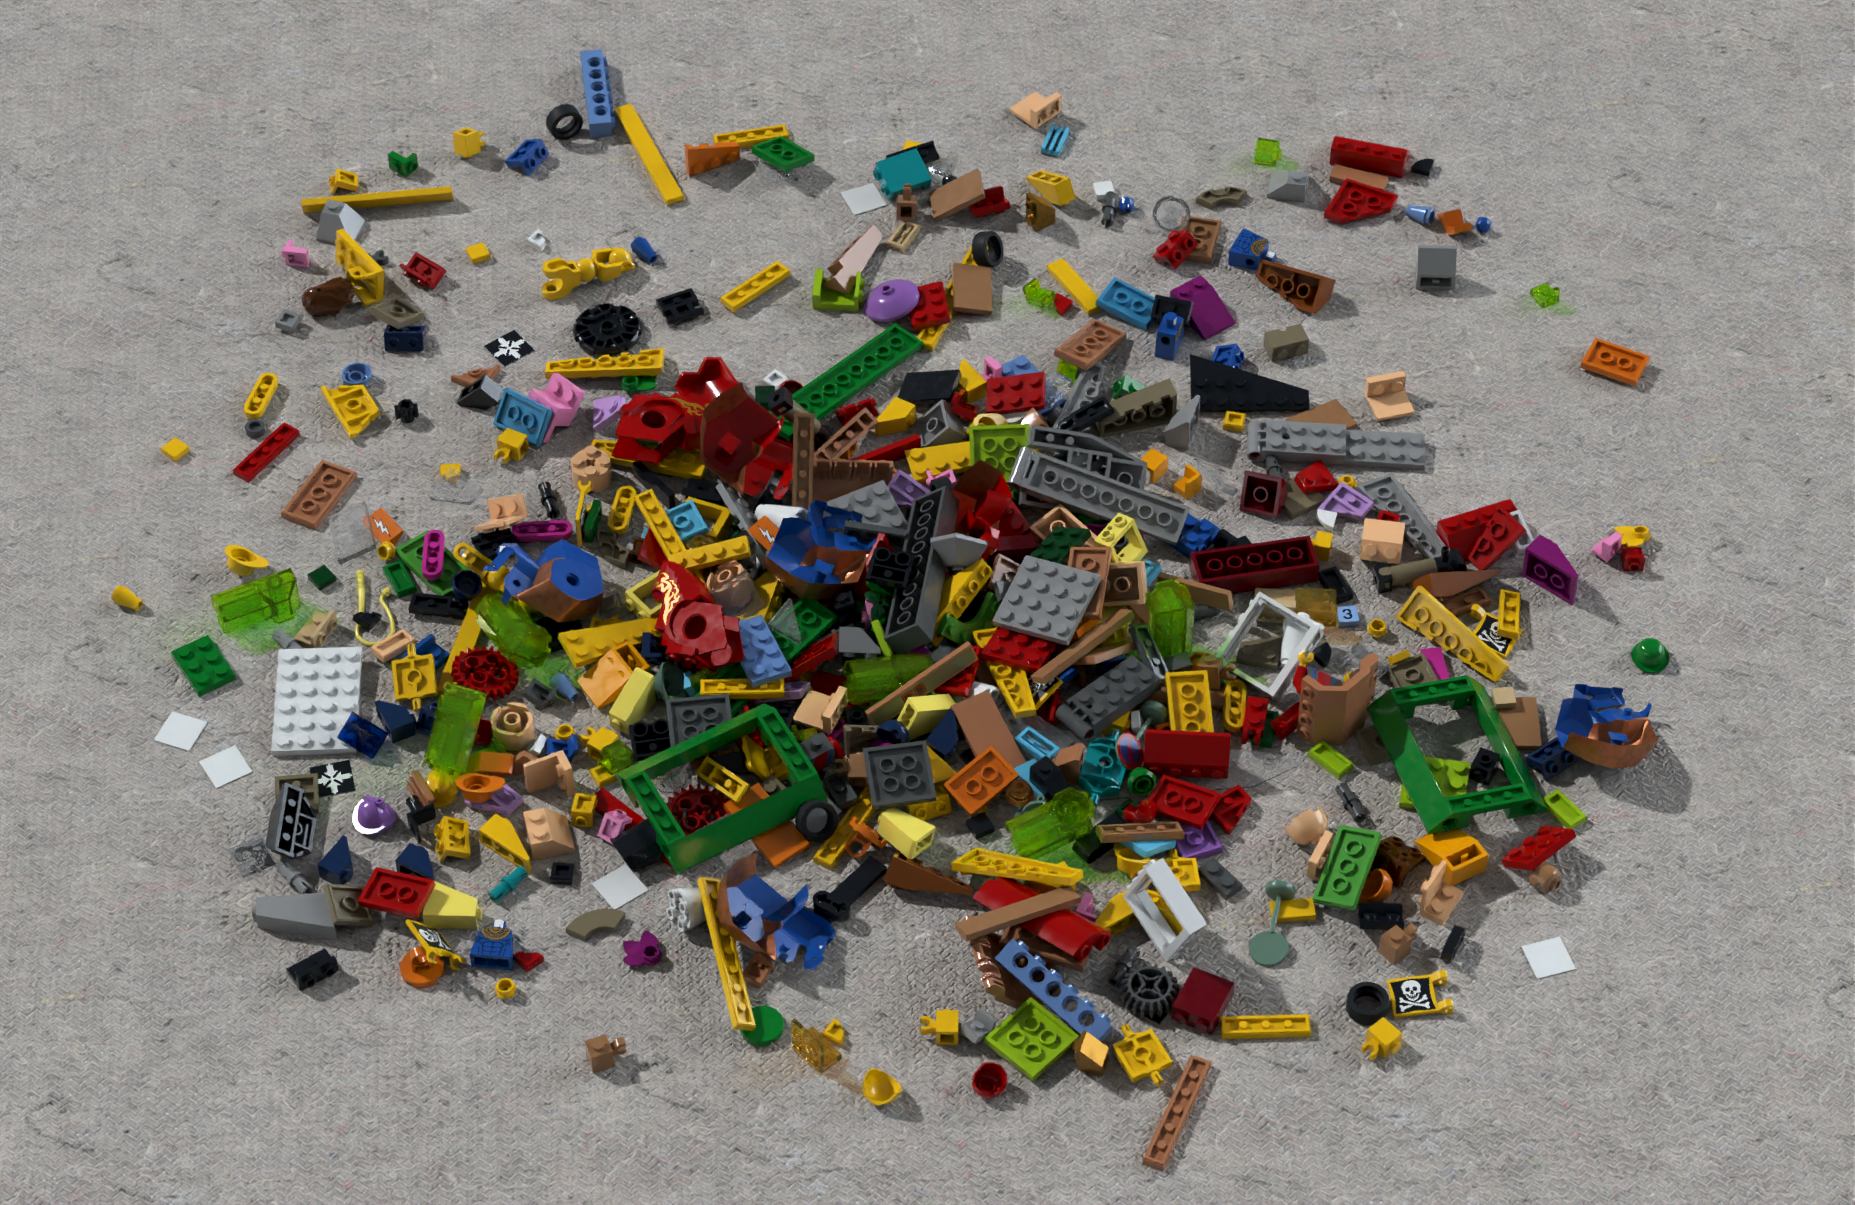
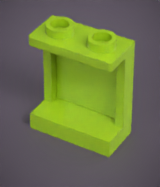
M815 268L812 292L813 309L859 311V303H863V292L861 290L865 289V278H861V271H857L856 282L851 291L843 293L826 288L823 283L829 277H823V269Z

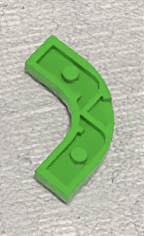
M987 592L980 610L973 619L963 623L950 615L944 614L936 633L958 644H964L967 641L973 644L972 631L994 628L992 620L1001 603L997 602L996 594Z

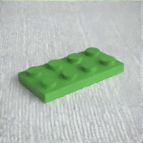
M428 530L395 549V555L436 595H454L451 588L453 576L460 570H469L445 547L442 576L434 581L425 579L422 574L424 536Z
M1344 825L1339 826L1312 898L1314 903L1355 911L1382 838L1380 832Z

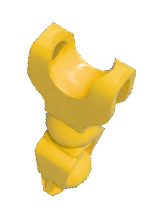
M623 247L593 250L590 259L582 258L576 263L574 260L565 261L562 258H554L544 262L542 266V272L545 276L552 279L543 284L542 295L548 300L559 299L568 295L574 287L581 285V281L590 282L596 277L602 282H607L621 276L624 272L634 269L635 264L632 263L631 254Z
M461 542L457 544L453 551L454 557L485 579L492 589L500 590L499 595L502 598L505 586L504 578L510 570L502 565L498 571H483L486 565L489 566L493 561L467 543ZM467 548L462 557H460V550ZM511 598L507 602L526 618H531V613L538 611L519 599L518 603Z

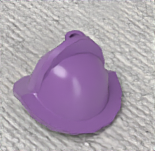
M366 795L356 805L352 822L355 829L360 833L371 836L391 828L395 824L396 814L394 809L386 804L382 798Z

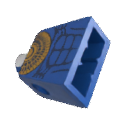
M1243 228L1229 250L1228 265L1258 270L1261 259L1275 262L1276 253L1268 251V239Z
M1168 312L1164 315L1157 331L1155 357L1171 361L1174 360L1184 337V319L1173 312ZM1167 338L1170 339V343H1169V344H1165V343H1167Z
M495 920L493 927L483 926L480 928L470 951L472 967L513 971V934L511 929L506 928L505 921Z

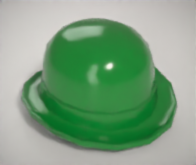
M1643 639L1631 650V657L1635 665L1647 673L1661 672L1669 663L1668 650L1657 639Z

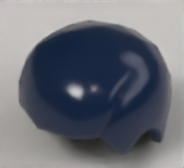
M460 570L453 576L451 588L456 597L461 600H471L481 592L482 582L476 573L470 570Z
M887 720L877 727L876 733L880 740L888 739L892 744L909 742V732L898 720Z

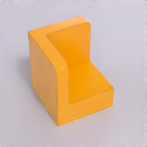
M1153 448L1140 459L1147 463V470L1150 471V482L1153 484L1167 471L1168 457Z
M1187 464L1184 477L1173 484V490L1186 500H1189L1201 491L1202 473Z

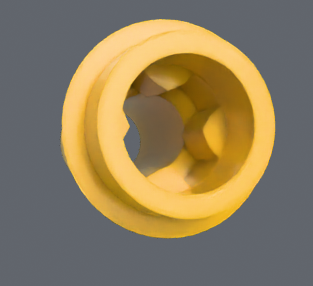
M118 585L111 595V599L114 600L115 604L134 609L135 611H138L143 605V600L139 599L126 586Z

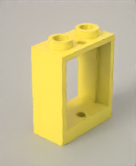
M1118 513L1094 540L1096 547H1111L1112 556L1110 563L1140 561L1148 552L1134 518ZM1125 534L1128 543L1117 555L1114 545Z
M659 571L625 591V606L630 612L633 611L639 619L659 616L662 603L650 609L640 600L652 592Z

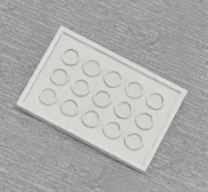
M362 647L279 649L271 748L272 756L357 753Z

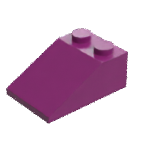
M1201 275L1170 291L1171 298L1194 303L1189 322L1192 323L1191 328L1203 340L1235 325L1234 319L1213 286Z
M1539 535L1525 550L1522 576L1573 605L1579 575L1558 545L1550 539Z

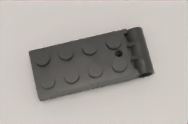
M1131 655L1066 700L1067 704L1061 705L1057 709L1055 716L1078 737L1087 742L1101 730L1160 690V678L1135 656Z

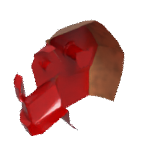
M742 382L721 393L703 410L700 428L702 464L742 495L746 493L751 496H756L764 491L775 469L783 470L784 474L773 492L775 499L783 498L789 490L788 484L792 479L793 444L776 438L782 429L783 413L781 419H777L747 395Z
M979 460L963 474L952 490V493L960 501L954 532L988 541V546L980 559L983 558L986 561L999 548V522L1009 506L1013 495L1002 472L988 463Z

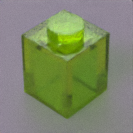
M1258 138L1254 164L1276 167L1277 161L1281 160L1283 149H1280V141Z
M621 740L615 741L602 748L597 764L613 776L615 773L630 766L634 751Z

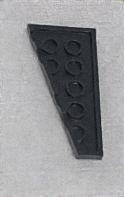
M1190 354L1191 400L1196 395L1200 396L1199 412H1304L1309 410V390Z

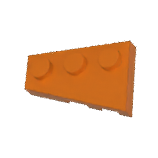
M737 142L716 143L713 146L699 144V147L684 145L686 173L689 177L740 160Z

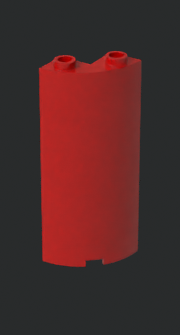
M705 357L698 372H682L680 374L675 389L679 395L690 401L704 404L705 401H713L721 393L739 383L721 357Z
M997 876L995 880L989 879L975 893L973 899L984 908L995 910L1043 893L1019 879ZM1068 907L1017 924L1068 953L1079 962H1082L1089 955L1092 945L1101 951L1109 943L1110 936L1112 935L1110 931Z

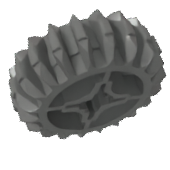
M1148 962L1145 967H1142L1140 964H1138L1137 969L1131 967L1129 973H1125L1119 989L1122 1004L1126 1005L1127 1011L1132 1010L1134 1015L1140 1013L1142 1018L1145 1015H1149L1151 1019L1155 1014L1161 1017L1162 1012L1168 1014L1179 993L1177 979L1173 977L1172 971L1166 972L1165 966L1158 968L1157 963L1154 966H1150ZM1135 986L1138 987V991L1136 993H1134L1132 990ZM1163 988L1166 990L1164 995L1161 994Z

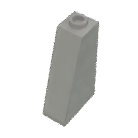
M324 892L256 898V906L252 907L253 920L257 919L258 928L337 940V925H333Z

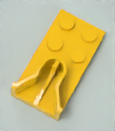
M343 228L337 230L335 260L338 265H341L346 270V278L351 281L354 288L353 291L363 306L382 301L384 270Z
M1207 670L1165 673L1164 687H1166L1170 729L1174 731L1214 732Z

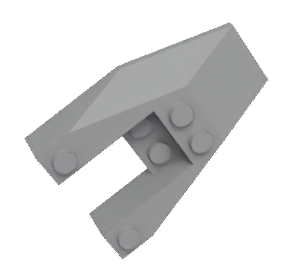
M1031 425L1028 428L1027 448L1067 454V463L1144 490L1147 463L1092 434ZM1019 492L1018 507L1051 511L1057 506ZM1067 509L1070 513H1077Z

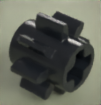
M403 399L398 405L394 406L396 420L400 419L402 423H411L415 417H419L417 403L413 404L410 399Z

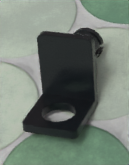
M412 795L414 802L411 797H408L405 801L411 811L407 813V820L412 834L417 842L420 843L421 837L418 825L436 818L435 806L431 803L423 807L418 796Z

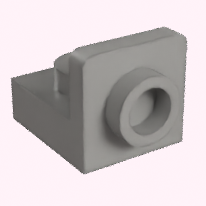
M979 1009L975 1019L961 1024L958 1032L976 1044L984 1041V1037L995 1028L997 1019L984 1009Z

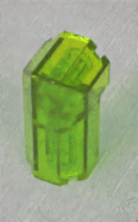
M291 568L274 572L210 595L214 611L218 615L217 620L223 633L226 634L264 620L268 621V619H272L277 624L294 619L297 609L301 607L297 580Z
M1174 578L1160 581L1154 585L1155 589L1152 592L1150 590L1146 592L1145 604L1149 611L1150 631L1162 658L1188 651L1190 655L1193 642L1195 604L1185 583L1180 584Z
M499 590L495 592L497 595L494 596L490 594L484 596L475 609L478 619L476 618L478 625L507 661L526 669L541 667L551 653L548 642H552V637L547 630L536 625L513 596L506 605L500 601L504 591Z
M912 652L845 661L842 676L847 678V681L843 682V687L847 688L848 702L856 705L881 701L932 666L931 655Z
M446 682L443 686L445 693L440 694L434 714L436 719L433 721L422 765L430 764L429 769L437 772L443 770L449 775H453L454 771L459 772L458 776L465 774L487 693Z
M1068 787L1054 794L1053 800L1005 822V829L1007 834L1010 832L1012 834L1010 841L1017 855L1036 860L1091 833L1096 822L1095 805L1088 792H1081L1076 790V788Z

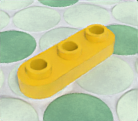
M264 373L259 376L243 407L247 418L258 419L263 416L278 387V379L275 374Z
M622 486L617 490L609 515L608 530L617 532L618 535H622L628 530L635 507L633 496L637 494L632 486Z
M1237 678L1235 681H1228L1224 687L1222 724L1231 732L1241 730L1246 710L1247 687L1243 681Z

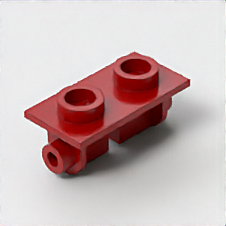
M867 398L858 402L857 406L850 404L840 407L835 412V415L843 427L865 407L874 417L878 416L879 413L874 407L876 406L875 399Z
M1299 701L1270 723L1281 741L1297 729Z

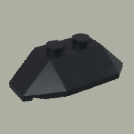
M286 782L283 784L271 810L265 846L271 852L292 860L311 854L317 817L306 798L305 790Z

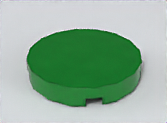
M769 1006L753 1007L752 1012L756 1028L753 1031L740 1030L741 1035L749 1044L755 1046L771 1045V1042L778 1041L784 1032V1020L781 1013Z

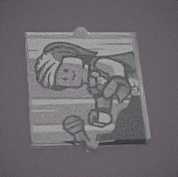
M261 836L247 842L243 841L242 844L228 849L243 878L257 872L261 873L262 870L276 864Z

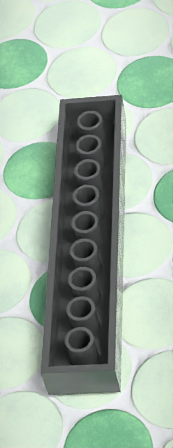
M947 486L913 499L902 551L908 552L910 556H915V561L906 589H894L884 640L898 655L910 652L919 646L927 645L933 639L947 567L942 563L930 543V539L954 533L960 503Z

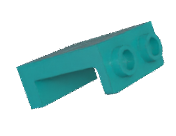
M917 148L878 161L873 170L874 178L876 181H879L882 194L887 197L888 201H892L895 195L903 193L904 184H912V189L921 186L922 190L930 188L932 181Z

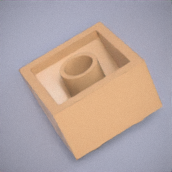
M1365 518L1359 559L1400 564L1405 523Z
M547 808L523 812L525 830L533 860L575 852L567 816Z

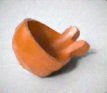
M1374 869L1370 872L1358 903H1371L1386 900L1390 897L1393 881L1387 871Z

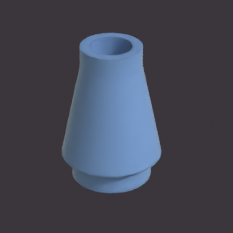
M1409 205L1406 209V216H1410L1424 225L1432 224L1435 218V210L1429 206Z
M559 672L551 678V689L554 685L558 686L556 690L558 694L570 702H574L579 697V693L567 674Z

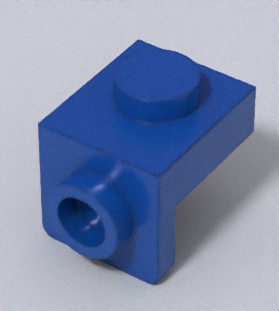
M571 734L568 741L547 738L545 743L546 756L563 750L569 763H571L574 756L578 755L580 749L576 735Z

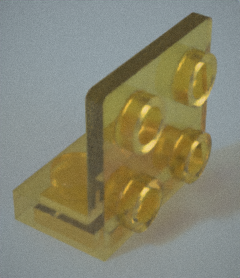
M1298 587L1295 589L1296 614L1304 612L1310 616V619L1323 624L1325 627H1336L1335 589Z
M796 1019L791 1021L792 1048L798 1055L801 1054L806 1059L811 1068H816L822 1074L842 1059V1054L813 1026L807 1030Z

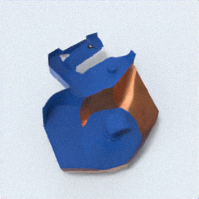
M815 500L809 506L808 521L794 517L783 518L763 566L800 598L828 600L832 599V596L846 592L858 582L875 543V538L869 543L859 537L839 532L829 533L827 531L829 528L844 529L845 520L862 523L863 514L828 506L827 502Z
M563 539L546 548L536 562L517 543H503L495 551L498 556L489 566L486 565L483 571H498L509 556L515 554L518 562L504 578V594L500 601L506 605L509 599L514 596L557 622H569L586 618L595 614L601 604L603 580L598 559Z
M1576 684L1573 698L1562 700L1555 730L1562 748L1588 762L1612 769L1637 766L1658 742V738L1648 720L1652 705L1648 703L1647 707L1640 712H1635L1630 708H1624V710L1606 709L1602 712H1596V708L1625 705L1622 696L1623 689Z
M758 853L737 861L726 872L717 893V912L721 926L732 938L741 944L770 955L774 960L779 958L787 963L794 960L798 947L802 944L807 948L804 969L812 970L823 961L824 949L833 940L835 930L829 921L803 908L808 900L809 891L807 884L788 902L756 875L755 865Z

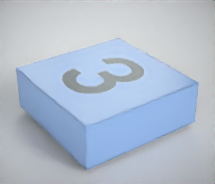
M1356 605L1336 607L1335 613L1339 627L1359 626Z

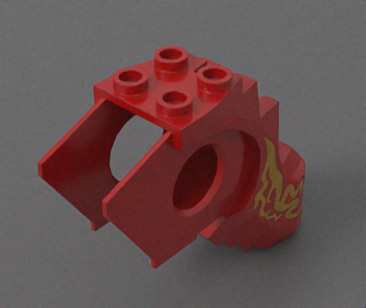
M644 393L641 395L635 394L631 401L624 404L619 410L621 418L617 423L615 433L619 438L611 456L616 459L658 465L678 445L683 450L693 451L694 448L701 450L700 428L703 410L712 401H705L704 404H699L677 393L670 397H664L657 393H653L650 396ZM637 440L659 442L660 444L663 443V445L658 449H646L640 446Z
M663 561L652 593L655 601L662 603L654 629L663 633L660 646L666 649L665 653L669 655L668 658L679 662L680 667L686 670H692V667L703 673H708V671L715 672L718 666L742 661L744 651L739 628L740 618L724 616L722 613L723 606L714 604L712 595L705 588V583L682 565L672 561Z

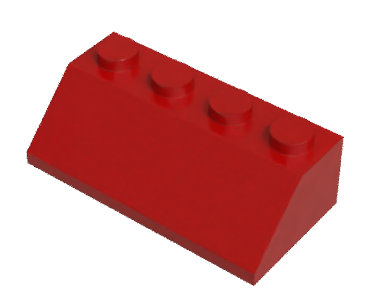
M1335 136L1331 146L1329 165L1335 166L1337 164L1361 171L1402 178L1410 151L1408 149Z
M1511 499L1498 502L1509 513L1517 510ZM1498 503L1437 522L1436 533L1450 550L1456 549L1461 552L1464 562L1469 561L1468 557L1479 537H1482L1487 528L1486 524L1489 519H1492Z
M1145 729L1143 767L1153 772L1155 776L1164 774L1172 777L1228 779L1231 733Z

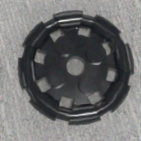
M613 303L595 305L593 309H586L577 317L576 324L573 326V336L575 341L579 343V346L588 353L594 355L599 353L601 356L608 354L609 356L619 355L623 350H630L640 340L639 336L642 334V322L639 317H636V313L626 306H615Z

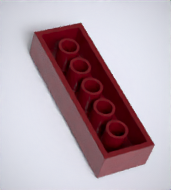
M1310 536L1190 553L1189 569L1193 581L1229 590L1232 594L1255 591V588L1271 589L1318 582L1319 563Z

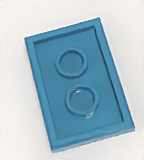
M1115 277L1096 300V306L1144 331L1147 330L1154 320L1150 316L1155 298Z
M505 388L493 424L503 430L510 428L528 435L529 443L541 447L553 410L511 388Z

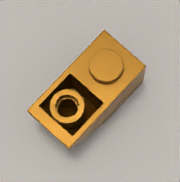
M1030 192L1026 193V223L1036 232L1054 224L1055 208L1045 198Z
M1082 1030L1080 1038L1076 1037L1073 1045L1077 1070L1103 1077L1110 1058L1109 1047L1087 1031Z

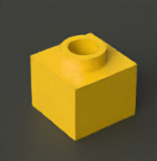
M1317 531L1316 538L1311 539L1317 560L1329 562L1333 533Z

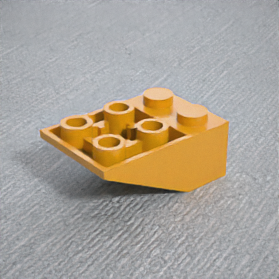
M628 640L610 649L577 680V684L595 707L600 709L616 701L636 667L650 674L651 670L649 664Z
M1460 829L1427 834L1414 840V843L1433 867L1435 865L1439 866L1442 860L1447 861L1444 880L1452 886L1474 877L1487 869L1489 854L1475 838Z

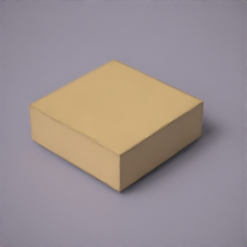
M1513 687L1492 688L1491 694L1496 709L1516 707Z

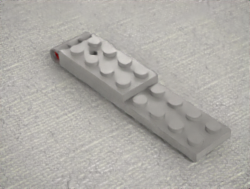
M1263 420V423L1261 421H1251L1248 424L1247 458L1251 461H1264L1266 456L1275 455L1279 462L1315 463L1321 460L1323 464L1424 470L1425 434L1346 430V424Z
M1021 447L1007 482L1009 487L1020 490L1022 493L1055 505L1061 504L1066 509L1096 520L1101 518L1111 522L1118 513L1134 518L1140 533L1175 546L1190 510L1188 506L1039 453L1027 447ZM1050 478V479H1052L1053 481H1052V482H1048L1046 479Z

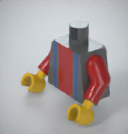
M1306 650L1298 654L1300 665H1297L1293 685L1298 693L1299 702L1302 679L1307 674L1323 686L1343 685L1341 680L1309 665L1306 666L1308 662L1314 659L1313 653H1309L1307 659L1305 658ZM1352 671L1345 674L1343 678L1345 683L1349 680V674Z
M823 732L814 734L811 738L799 743L817 772L834 764L835 759H843L849 764V760L844 758L845 753L840 743L832 737H826Z

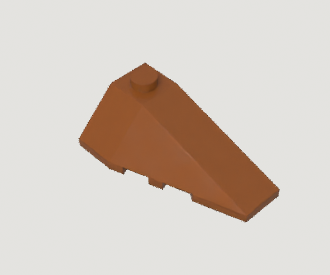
M1261 259L1256 278L1280 294L1285 300H1288L1294 307L1316 314L1329 301L1336 281L1325 276Z
M1501 569L1428 573L1410 582V587L1415 590L1417 586H1422L1440 603H1444V599L1501 574Z
M899 850L893 855L883 878L887 882L886 885L894 889L900 887L902 889L971 895L975 888L953 876L947 875L945 878L939 869L935 867L926 868L922 864L923 861L917 858L908 859Z

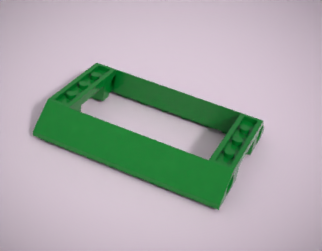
M1465 675L1389 689L1367 707V712L1428 834L1468 827L1471 815L1503 810L1507 819L1547 812L1548 808L1484 685L1470 676ZM1447 701L1453 711L1472 705V709L1494 752L1500 754V763L1511 785L1444 798L1405 719L1413 718L1416 706Z
M765 703L615 773L617 780L634 807H641L656 831V842L676 874L682 873L794 819L799 807L808 800L820 799L826 803L828 802L818 772L776 708ZM757 727L761 733L760 737L766 746L772 744L787 767L788 780L792 786L686 836L651 780L756 731Z

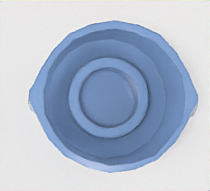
M359 362L349 364L342 371L343 385L366 386L372 376L371 366Z

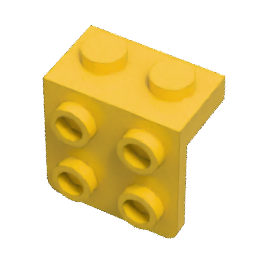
M747 735L742 737V749L747 760L745 764L750 772L757 774L762 781L771 774L780 782L788 778V769L772 744L762 748Z

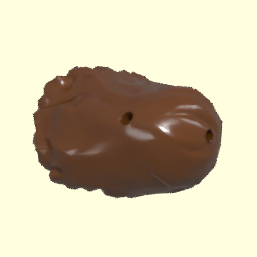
M338 277L315 287H310L302 295L304 309L309 315L315 317L327 315L335 317L337 313H340L341 308L345 307L348 303H352V299L355 296L353 285L347 278Z

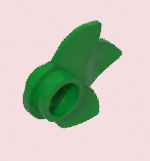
M626 376L622 380V390L628 393L653 390L657 387V384H655L657 376Z

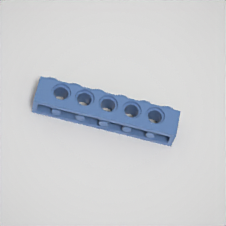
M602 49L580 51L590 137L613 136L612 128L616 127L615 118L611 117L614 116L613 105H609L612 103L611 92L608 93V91H611L610 80L606 81V79H609L608 68L604 69V67H607V58L603 56Z
M1012 938L995 957L997 963L1080 1036L1082 1030L1087 1031L1100 1042H1103L1114 1030L1112 1025H1110L1112 1020L1103 1012L1099 1015L1093 1010L1096 1006L1087 998L1082 1000L1077 996L1079 991L1070 983L1066 986L1060 981L1063 977L1054 969L1049 971L1044 966L1046 962L1037 954L1033 957L1028 952L1030 948L1021 940L1017 943ZM1020 959H1028L1026 967H1017ZM1037 973L1045 974L1042 982H1034L1033 979ZM1053 988H1060L1061 993L1059 996H1050V991ZM1068 1003H1078L1077 1009L1072 1012L1067 1011ZM1088 1016L1094 1018V1023L1091 1026L1083 1025L1084 1018Z

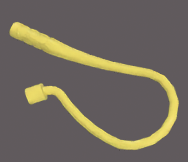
M363 570L356 571L359 598L358 613L364 611L366 590ZM386 587L381 592L379 599L387 612L391 624V632L386 638L395 633L393 615L384 602V598H387L392 593L389 587ZM356 624L355 635L359 642L366 646H374L379 643L368 642L362 639L359 632L360 625Z

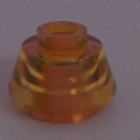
M1018 779L1007 787L1005 798L1012 806L1024 807L1033 801L1034 790L1027 781Z

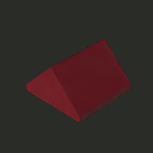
M1246 470L1239 510L1278 518L1288 495L1284 479Z

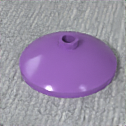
M893 279L885 281L870 291L864 301V311L871 320L877 322H890L900 319L910 313L917 305L920 297L919 290L913 282L908 280Z

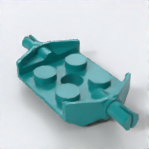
M1112 729L1108 739L1097 738L1089 743L1079 775L1078 785L1092 795L1089 802L1090 807L1094 803V808H1096L1099 799L1102 797L1119 795L1126 768L1118 760L1115 751V743L1120 734L1118 729L1116 734L1115 729ZM1107 761L1111 765L1105 767L1102 766L1100 762Z

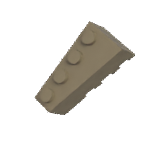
M1170 378L1110 401L1109 403L1115 413L1095 423L1100 438L1170 423L1171 418L1176 414L1177 393Z

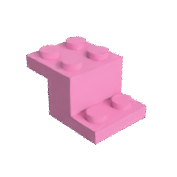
M559 373L552 374L546 390L531 389L528 395L530 399L553 410L542 443H548L555 426H570L585 394V391Z

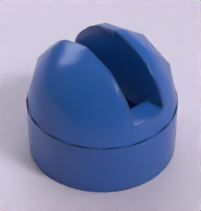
M1130 197L1120 199V210L1123 213H1126V211L1131 213L1134 209V200Z
M1479 217L1475 228L1479 233H1486L1490 229L1492 222L1486 217Z

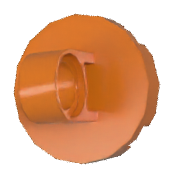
M853 816L849 824L857 832L847 845L849 855L855 858L861 857L872 843L883 849L888 841L886 839L881 841L879 839L881 835L863 821L860 824L857 823L858 818ZM853 842H860L862 844L863 850L861 853L854 854L851 851L850 847Z
M414 947L400 962V973L403 981L413 984L415 988H427L435 985L437 979L444 975L445 966L442 957L436 955L435 961L437 964L430 963L427 960L424 947Z

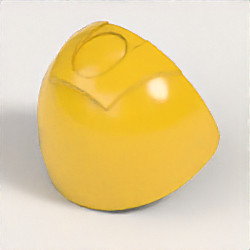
M870 1068L863 1079L862 1091L864 1096L877 1106L892 1103L903 1091L902 1086L897 1080L877 1068Z

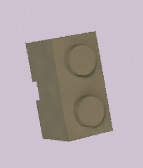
M1297 324L1286 327V330L1281 332L1279 329L1264 332L1263 346L1273 362L1308 353L1309 338L1302 325Z

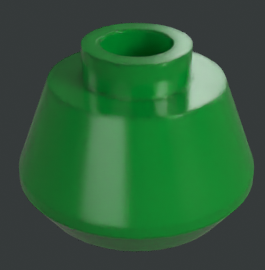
M1144 767L1135 768L1130 772L1128 788L1132 793L1144 795L1153 790L1156 785V777L1153 772Z

